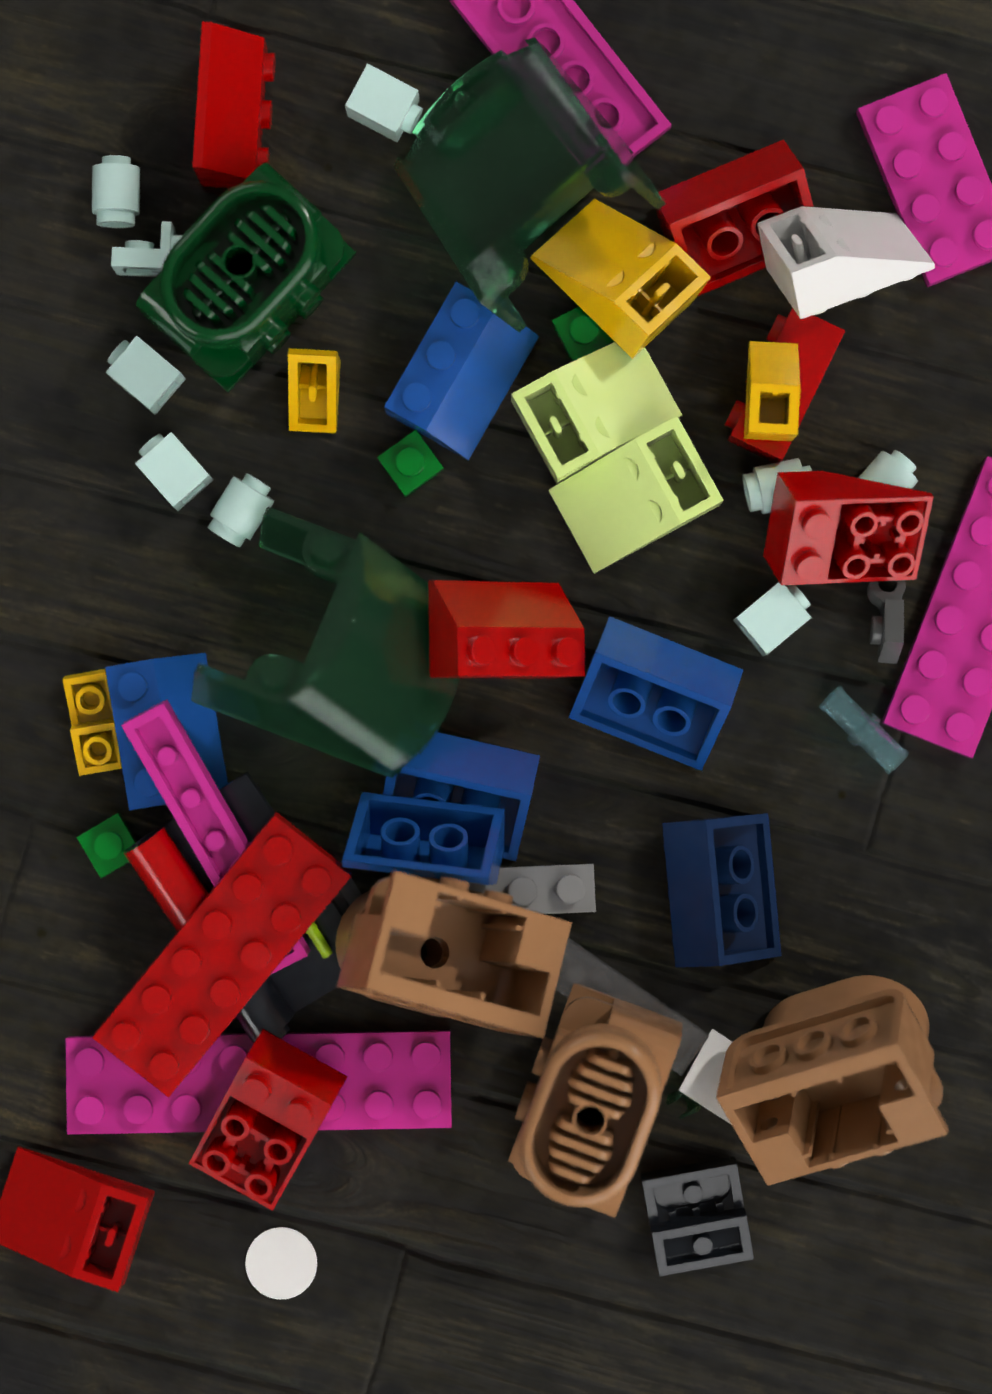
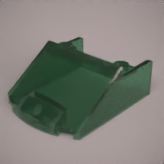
M535 37L525 40L529 46L508 55L502 50L478 63L454 82L427 110L411 132L417 138L405 160L403 161L397 157L393 166L478 301L519 333L527 325L508 296L521 285L528 273L529 261L524 250L593 188L603 196L615 197L633 187L657 210L666 204L632 156L634 152L546 47Z
M267 507L262 518L259 547L303 564L313 575L337 584L304 664L283 655H263L252 664L245 680L206 665L198 664L194 672L191 700L196 704L392 778L401 772L402 767L407 765L418 754H421L436 736L452 706L460 678H430L428 582L360 532L355 540L274 508Z

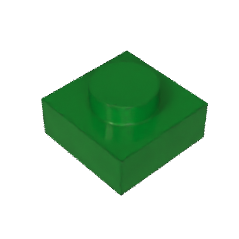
M580 307L552 320V325L571 362L615 342Z
M417 430L411 432L377 457L405 498L444 470Z
M121 813L113 815L76 837L101 879L130 863L124 855V851L136 842Z

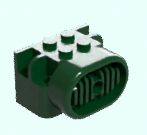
M265 162L256 168L242 184L234 186L220 195L176 242L167 254L161 272L141 293L136 306L144 317L229 393L267 351L273 355L287 342L292 334L287 329L299 316L307 319L314 313L324 300L320 293L357 253L343 241L342 235L337 228L322 216L321 211L272 166ZM240 255L252 257L254 260L253 267L247 274L235 276L228 272V265L235 257Z

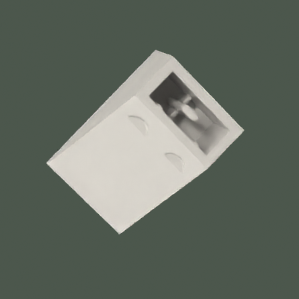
M801 206L757 223L766 269L800 319L823 313L829 308L856 298L868 296L874 291L901 281L913 279L919 274L935 269L933 260L897 213Z

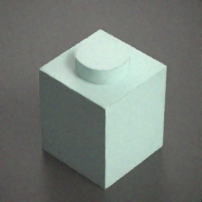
M368 63L345 104L348 117L395 142L399 141L403 131L411 134L423 111V108L418 106L420 100L417 89Z
M138 336L131 343L127 340L121 342L111 353L107 361L111 366L106 373L154 415L157 414L185 381V377L180 371Z
M172 432L165 438L161 434L151 438L139 450L142 458L135 463L177 511L214 480Z
M778 582L734 618L733 621L760 654L765 656L812 618L806 611L811 604L795 585L786 587L785 585L781 586Z

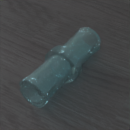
M841 686L834 689L820 704L819 708L825 711L849 735L847 741L854 747L859 745L887 774L895 770L908 756V751L903 749L879 725L881 719L874 713L869 715Z

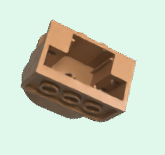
M392 871L391 877L380 879L373 885L370 891L359 896L345 911L336 934V955L340 967L337 987L362 994L376 1001L427 1015L446 1017L508 1034L544 1038L571 929V922L513 906V896L491 890H485L484 893L469 890L470 884L447 877H441L440 880L427 877L418 878L398 871ZM423 943L427 947V956L424 961H422L420 955Z
M873 975L854 976L792 995L779 1002L769 1012L764 1021L763 1028L741 1035L730 1044L726 1051L716 1099L767 1186L828 1168H840L849 1162L870 1156H883L895 1149L948 1135V1127L937 1109L942 1101L943 1086L933 1068L934 1050L928 1040L929 1019L922 1002L911 990L894 980Z
M574 982L554 1038L550 1039L544 1036L536 1056L532 1074L539 1076L537 1084L527 1081L515 1119L523 1122L508 1162L513 1163L517 1172L522 1177L530 1180L548 1198L568 1206L587 1207L615 1218L628 1183L636 1171L656 1118L661 1095L681 1042L683 1022ZM594 1106L602 1111L605 1119L599 1124L590 1125L581 1121L577 1113L583 1107Z

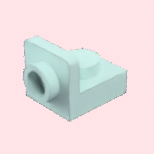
M162 221L160 249H154V244L148 241H126L125 247H112L111 267L117 275L156 277L161 272L167 254L183 235H176V229L172 222Z

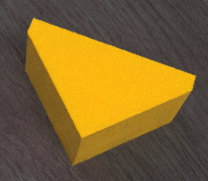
M288 349L289 431L337 432L341 362L337 351Z

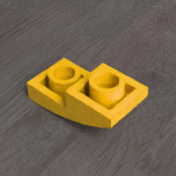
M101 669L64 676L62 680L72 725L70 733L79 776L122 769L106 670Z

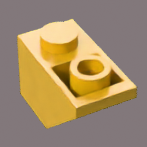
M749 341L744 439L793 441L798 435L800 370L798 344Z

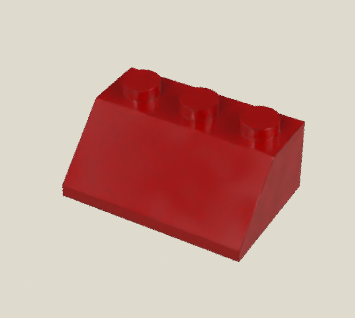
M202 22L192 167L201 186L232 188L242 184L261 164L265 162L269 164V148L262 147L263 129H271L272 100H265L266 82H274L276 60L275 53H268L264 37L213 22Z
M784 139L652 194L664 236L677 243L711 277L698 296L766 268L757 226L758 222L801 206L814 207L804 168Z
M428 581L430 678L556 679L585 676L584 626L559 583Z

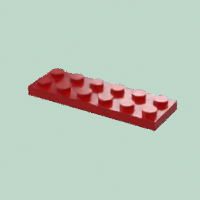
M275 812L96 1030L92 1039L169 1098L352 877L353 872L347 867H343L342 863L279 813Z

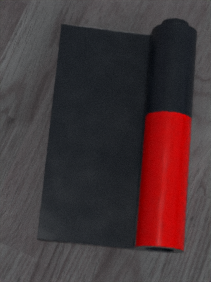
M246 772L220 788L219 791L247 840L251 843L275 812L249 773ZM175 818L170 819L146 834L124 851V855L178 932L214 886ZM334 900L328 904L314 921L333 953L327 958H322L309 935L304 933L303 937L311 950L309 955L271 974L235 1017L252 1043H255L263 1029L281 1039L290 1031L287 1023L293 1018L295 1012L337 988L340 967L335 944L337 929L344 914Z

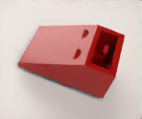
M827 471L778 472L763 556L781 586L916 580L934 496L929 492Z
M263 1029L245 1057L188 1164L273 1211L348 1076Z
M18 1146L0 1199V1245L70 1277L119 1292L126 1282L155 1191Z

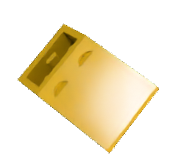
M593 199L530 257L632 359L694 302L711 278L677 243L596 199Z

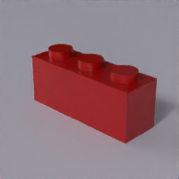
M792 308L787 317L778 313L766 340L776 343L798 344L800 370L799 428L845 330L814 315L800 319ZM737 399L724 424L732 429L727 441L772 463L782 462L792 441L744 439L746 402L744 403Z

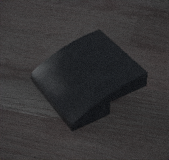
M735 1156L640 1173L659 1277L754 1259Z

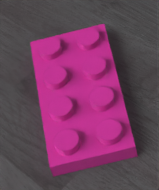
M947 73L858 108L856 111L857 117L895 210L935 264V269L922 273L926 286L930 287L992 262V183Z

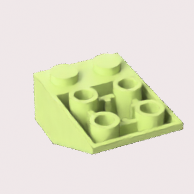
M616 342L566 364L511 393V402L556 484L566 480L675 416H678V418L682 416L646 348H643L632 359Z
M678 416L636 437L548 490L594 574L715 509L724 501Z

